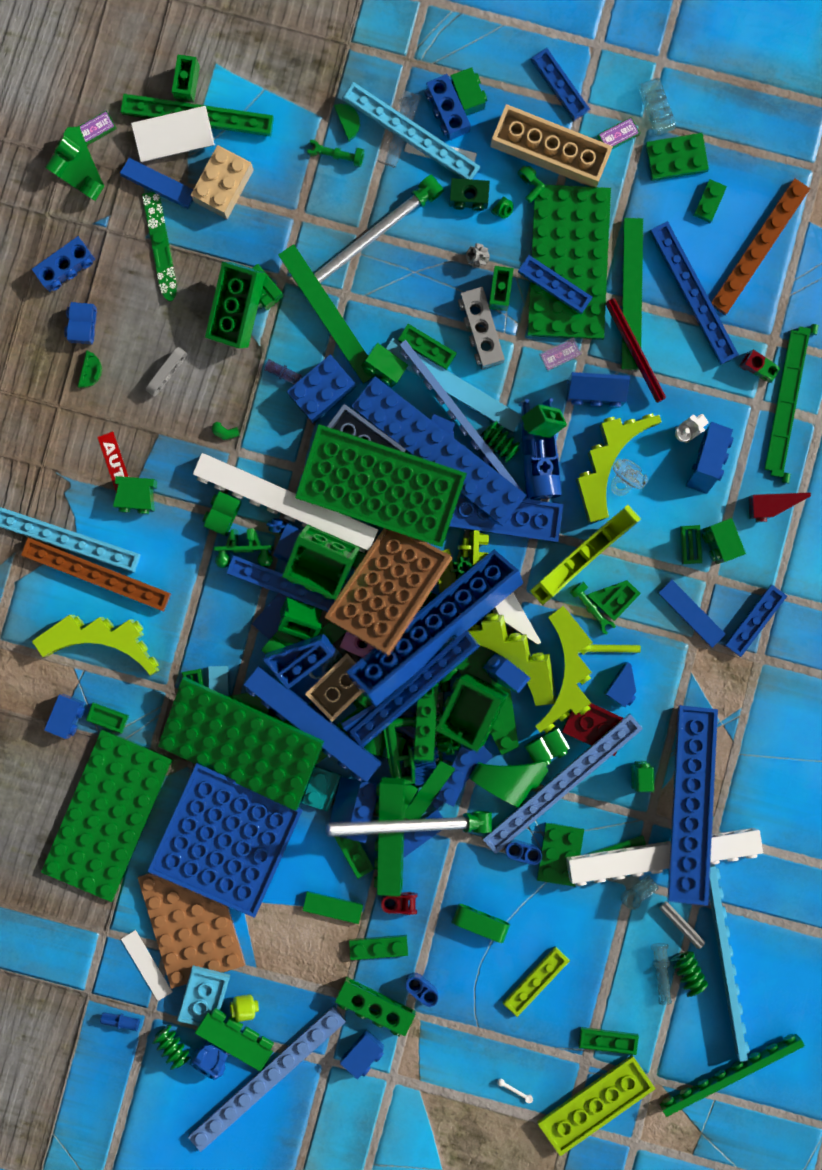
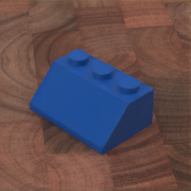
M572 372L568 378L567 402L577 406L583 405V403H590V406L594 407L609 404L611 408H620L627 400L630 376Z
M341 777L329 824L371 822L377 799V785ZM368 834L338 835L337 837L366 843Z

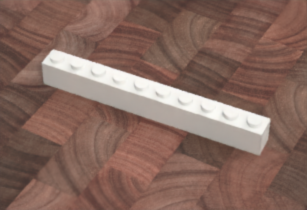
M204 453L201 454L193 473L198 476L197 480L207 484L210 481L215 484L214 488L224 492L226 489L233 491L232 495L239 499H243V496L249 498V503L255 506L265 505L268 507L267 511L277 515L278 512L285 514V519L295 522L297 519L303 522L302 526L304 527L310 525L320 529L323 532L360 547L359 551L363 553L366 550H370L379 532L378 529L344 514L296 499V493Z
M756 828L712 834L710 865L720 863L719 860L725 859L729 862L739 860L738 857L743 856L748 859L756 858L757 854L763 853L760 830ZM671 841L566 857L569 881L575 884V886L586 885L587 881L593 880L595 883L605 882L606 878L612 877L614 880L624 879L625 875L632 874L633 877L643 876L644 872L651 871L652 874L662 873L663 869L669 868Z

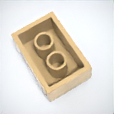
M217 145L191 193L193 201L228 219L254 171L252 163Z
M348 653L305 694L331 722L362 693L353 684L346 672L357 663Z

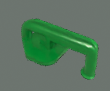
M416 716L395 719L383 730L390 774L393 778H405V785L415 784L413 753L411 746L405 744L406 755L399 756L395 728L412 726L414 728L416 726ZM400 760H404V766L408 767L410 776L402 777Z

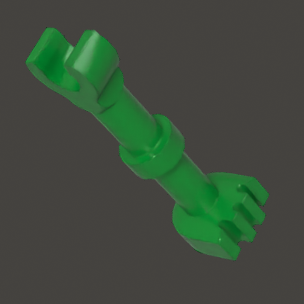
M310 140V144L316 146L314 150H307L310 156L318 154L332 156L336 160L340 158L353 161L354 166L361 167L365 155L364 149L356 148L355 154L341 151L340 148L324 147L316 140Z
M584 582L579 583L570 591V594L573 597H579L587 607L588 613H592L599 622L601 632L607 635L608 632L605 630V626L610 624L612 628H615L614 622L607 620L597 609L596 603H592L584 593L588 586Z

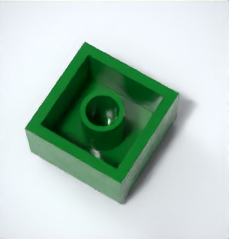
M732 518L702 529L704 532L702 533V538L705 544L708 543L710 558L716 564L724 563L746 554Z

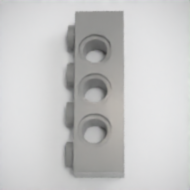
M483 287L461 293L458 304L460 310H464L466 315L463 320L466 329H470L471 332L469 340L471 346L475 347L477 354H474L477 365H481L482 369L503 364L505 358ZM477 307L480 309V313L474 315L470 312V309ZM483 325L486 331L479 333L475 327ZM483 343L490 344L491 349L489 351L482 350L481 345Z

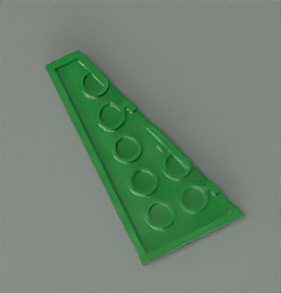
M480 646L462 661L457 668L461 676L470 673L509 693L490 732L501 755L519 747L511 691L494 682L483 669L494 654L501 655L491 649Z

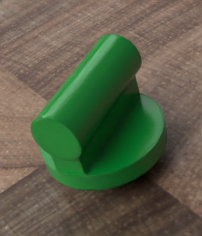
M503 196L491 212L495 216L507 218L513 211V203Z

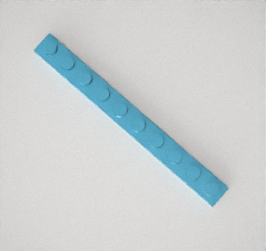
M710 865L709 898L735 1055L740 1062L748 1061L749 1046L747 1041H744L743 1035L746 1034L744 1022H741L740 1016L743 1015L741 1003H738L737 998L740 995L738 984H735L734 976L737 973L735 965L731 962L733 949L728 944L730 931L729 927L725 926L724 918H727L725 906L722 907L721 899H724L722 887H719L718 880L721 879L720 871L715 865Z

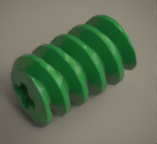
M496 420L481 435L484 434V442L490 440L489 447L496 445L494 452L501 450L499 457L506 456L505 463H507L520 450L518 449L520 442L513 444L512 442L515 437L507 438L508 431L501 433L503 426L496 428L498 423Z
M691 951L681 952L670 960L677 961L673 968H680L676 973L678 976L683 975L680 982H687L683 986L684 990L690 989L686 994L687 997L703 992L708 986V982L704 980V974L701 973V967L697 965L698 961L694 958L695 955Z
M169 1024L154 1035L155 1039L152 1044H160L157 1051L164 1049L161 1057L168 1055L166 1064L173 1062L170 1070H173L185 1064L191 1059V1056L187 1057L189 1054L188 1049L182 1050L185 1045L184 1043L178 1044L180 1037H174L176 1032L175 1030L169 1031L171 1028V1024Z

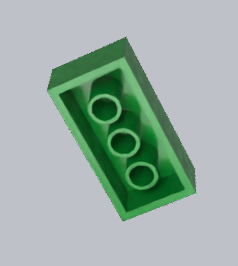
M222 262L205 338L239 349L249 347L266 272L233 262Z

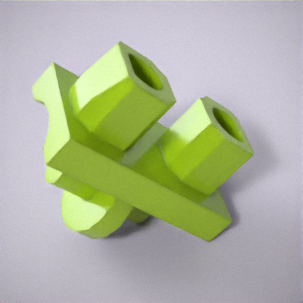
M480 530L470 531V538H463V545H459L457 550H463L464 558H468L469 550L471 565H476L488 555V552H479V545H488L489 535L480 533Z

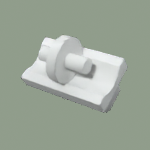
M703 414L698 417L692 415L675 428V436L679 441L688 443L705 431L703 427L708 424V421Z

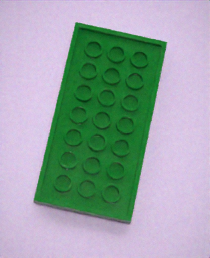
M545 185L543 191L534 199L531 256L593 298L583 313L580 314L530 281L527 336L604 339L611 188Z
M319 424L295 498L443 547L467 473Z
M184 677L181 680L158 747L194 764L198 763L227 776L237 784L296 811L324 741Z
M102 729L41 873L113 902L173 759Z

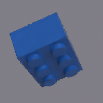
M330 354L293 385L287 393L314 424L354 390L356 384Z

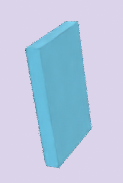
M192 965L177 1021L199 1026L207 1012L211 1014L214 1008L220 1010L230 974Z

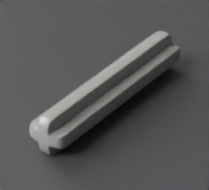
M665 901L661 904L660 910L697 949L702 948L705 945V941L668 902Z

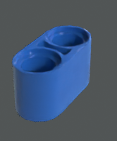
M287 523L273 556L288 562L297 537L303 529Z
M512 840L505 846L506 854L512 860L536 865L542 859V853L536 845ZM512 845L519 847V851L516 854L509 852V848ZM531 850L538 852L535 859L527 857Z
M413 972L407 976L406 989L412 996L427 1007L437 1004L438 991L434 985L418 973ZM411 980H418L420 984L417 987H412L409 982ZM427 992H432L435 996L433 999H426L424 995Z

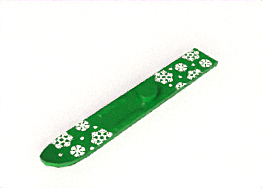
M154 192L145 193L142 196L159 286L164 298L167 301H173L177 293V283L160 195Z

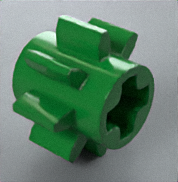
M459 557V563L452 562L455 568L451 572L457 574L456 579H459L474 566L470 563L471 558L464 561L463 557ZM462 565L466 566L467 570L460 571V567Z
M444 734L439 735L437 747L441 750V753L454 755V751H459L461 743Z

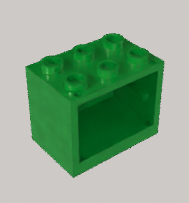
M306 525L297 537L282 577L291 583H298L304 586L309 591L321 593L327 599L336 600L345 586L360 547L310 525Z
M467 673L464 676H460L452 686L454 692L451 696H448L444 703L446 709L443 713L439 714L436 720V724H438L436 731L478 752L485 745L509 693Z

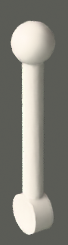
M503 1079L497 1080L498 1086H504L523 1097L527 1103L533 1102V1097L530 1094L525 1095L506 1084Z

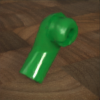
M220 422L212 424L213 434L222 440L240 436L238 427L227 430Z
M457 667L440 680L441 692L451 691L449 680L458 673Z

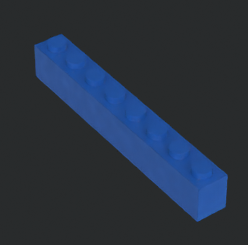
M258 666L245 682L246 691L253 697L257 695L261 698V703L268 709L271 707L277 711L276 715L283 721L288 720L293 724V727L323 740L322 752L330 758L334 756L338 759L337 763L345 770L347 768L354 772L353 776L360 782L363 780L367 782L382 762L364 747H360L355 740L292 690L287 689L283 683L263 667Z

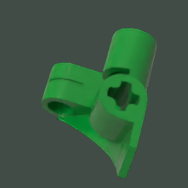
M80 126L67 127L56 144L55 152L45 168L96 201L105 187L93 162Z
M544 760L514 766L487 765L478 762L469 778L498 798L516 807H520L531 789L534 790L540 785L548 769Z

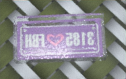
M573 337L539 355L548 372L582 356V352Z

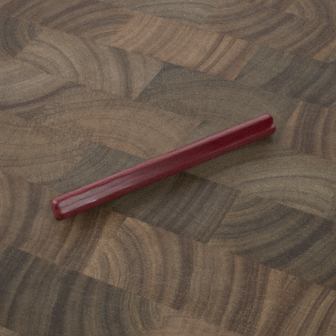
M616 299L608 300L606 306L657 403L663 401L666 396Z

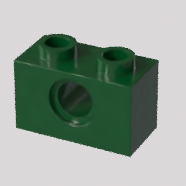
M452 178L450 207L457 210L472 208L474 211L487 209L490 181ZM471 192L474 194V197L468 199L464 195Z

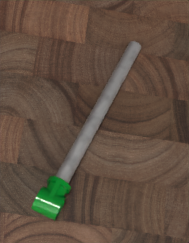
M433 175L426 177L418 185L419 189L411 191L412 197L314 273L319 283L327 279L417 206L424 207L426 205L425 202L428 200L432 202L444 192V189Z
M475 811L473 815L464 813L462 817L335 823L327 824L326 830L328 836L463 829L466 833L472 830L475 833L492 832V812Z

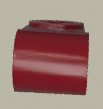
M402 892L400 897L383 895L381 897L382 909L389 914H417L416 898L418 893ZM387 899H393L395 904L392 907H387L384 902Z

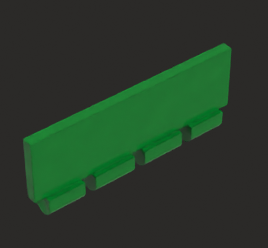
M214 1008L211 1014L207 1012L196 1029L195 1034L261 1072L273 1053L271 1048L274 1042L264 1036H261L259 1041H256L259 1033L247 1026L241 1032L243 1024L237 1022L234 1018L229 1017L224 1022L227 1014L217 1008Z

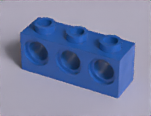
M448 74L427 82L426 91H424L428 102L431 101L434 106L432 110L435 118H439L441 121L440 128L443 135H447L450 141L470 132L471 124ZM440 88L444 92L437 94L434 90ZM448 105L451 107V110L445 111L442 107ZM456 122L459 124V127L452 128L450 124Z
M77 236L32 268V271L42 285L51 292L59 289L67 279L71 280L76 277L77 272L81 269L90 267L96 259L80 237ZM84 251L83 257L77 258L78 252ZM69 262L66 269H61L63 263ZM49 273H53L52 279L46 280V276Z

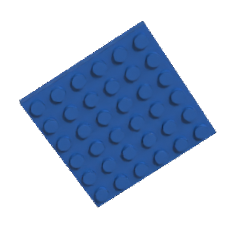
M196 763L147 872L255 918L303 809L298 807L294 811L237 784L227 776Z

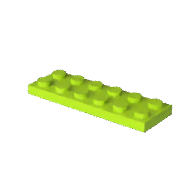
M631 1055L537 1122L555 1150L562 1156L656 1088L634 1056Z

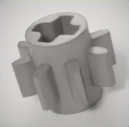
M476 243L475 247L470 246L466 253L468 264L480 269L481 265L486 266L490 255L488 248Z

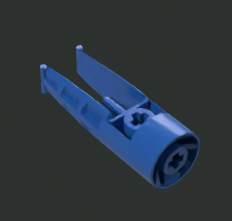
M550 398L542 404L551 407L553 399ZM528 399L518 404L521 407V416L530 411ZM521 418L526 499L542 500L562 496L556 435L551 438L544 437V440H534L533 434H528L524 429V423Z

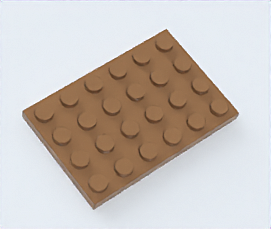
M384 528L325 615V619L389 656L447 568L452 557L424 541Z
M152 873L137 877L171 989L188 983L192 965L222 973L246 965L228 906Z

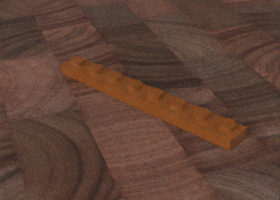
M794 178L711 302L715 309L724 315L729 312L811 188Z
M27 538L21 556L161 611H165L171 596L169 592L31 538Z

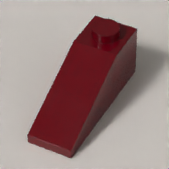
M811 492L751 495L748 497L749 519H755L756 523L767 522V519L809 498Z

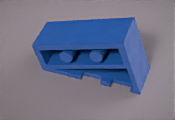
M714 422L709 424L698 450L699 454L696 464L694 463L692 470H694L693 474L687 481L686 487L707 494L717 480L720 481L724 474L722 466L726 464L729 456L726 452L731 447L734 439L731 437L733 429Z
M324 634L268 652L263 660L285 687L289 689L332 657L336 648Z

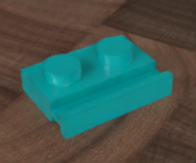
M315 766L302 803L329 812L341 775Z

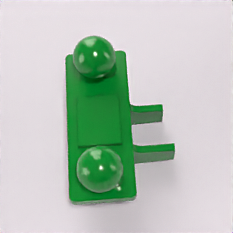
M252 528L247 529L249 546H238V530L231 529L226 546L214 547V551L218 552L215 563L220 568L228 567L231 560L226 552L254 553V551H261L257 562L260 566L268 567L273 561L268 551H273V546H261L257 532Z

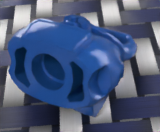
M206 1040V1043L201 1048H197L191 1054L190 1065L208 1078L216 1080L224 1074L226 1068L225 1060L229 1053Z

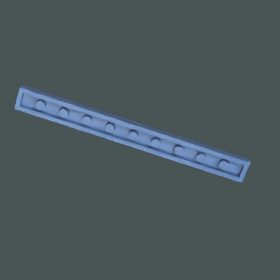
M406 340L400 344L402 348L400 353L406 360L408 358L411 359L414 363L411 367L417 375L421 373L424 376L425 380L423 382L429 390L432 388L437 393L435 398L441 405L445 403L449 409L447 413L452 420L457 419L461 424L459 429L465 436L469 434L473 439L470 443L476 451L480 449L483 452V460L489 466L492 464L499 474L522 491Z
M629 713L497 825L492 832L484 836L483 840L495 854L498 853L643 730V728Z
M334 1005L267 1064L261 1072L257 1073L189 1134L188 1138L200 1152L346 1022V1019Z

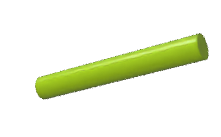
M591 644L592 649L588 652L640 653L641 646Z

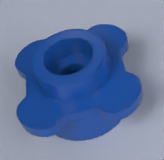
M273 518L266 525L269 526L268 530L270 532L282 533L287 523L283 522L282 519Z

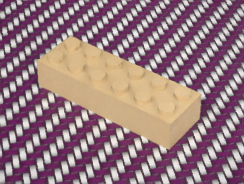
M507 104L491 141V147L590 187H597L613 148L611 145Z

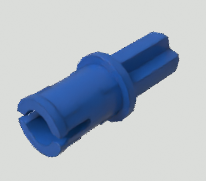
M104 1012L101 1015L100 1023L117 1027L119 1030L124 1028L137 1031L140 1018L127 1017L122 1013L121 1015Z

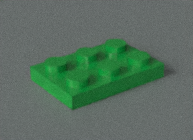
M703 133L649 141L645 144L652 181L704 173L709 170Z
M545 823L541 848L542 859L539 862L537 881L575 887V884L569 881L566 857L581 854L584 828Z

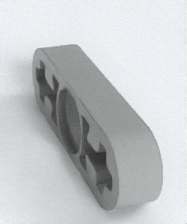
M180 347L173 351L147 385L146 391L155 397L185 360L187 352Z

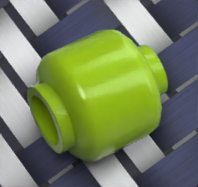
M250 994L235 996L233 1002H230L231 1018H235L237 1022L253 1020L255 1012H259L258 1000H254Z

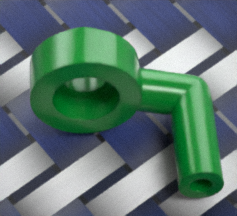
M523 166L518 171V175L528 185L535 186L525 197L531 203L543 191L545 185L536 178L535 175L537 173L531 166Z

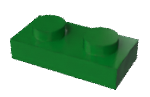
M709 179L693 216L711 223L727 186Z

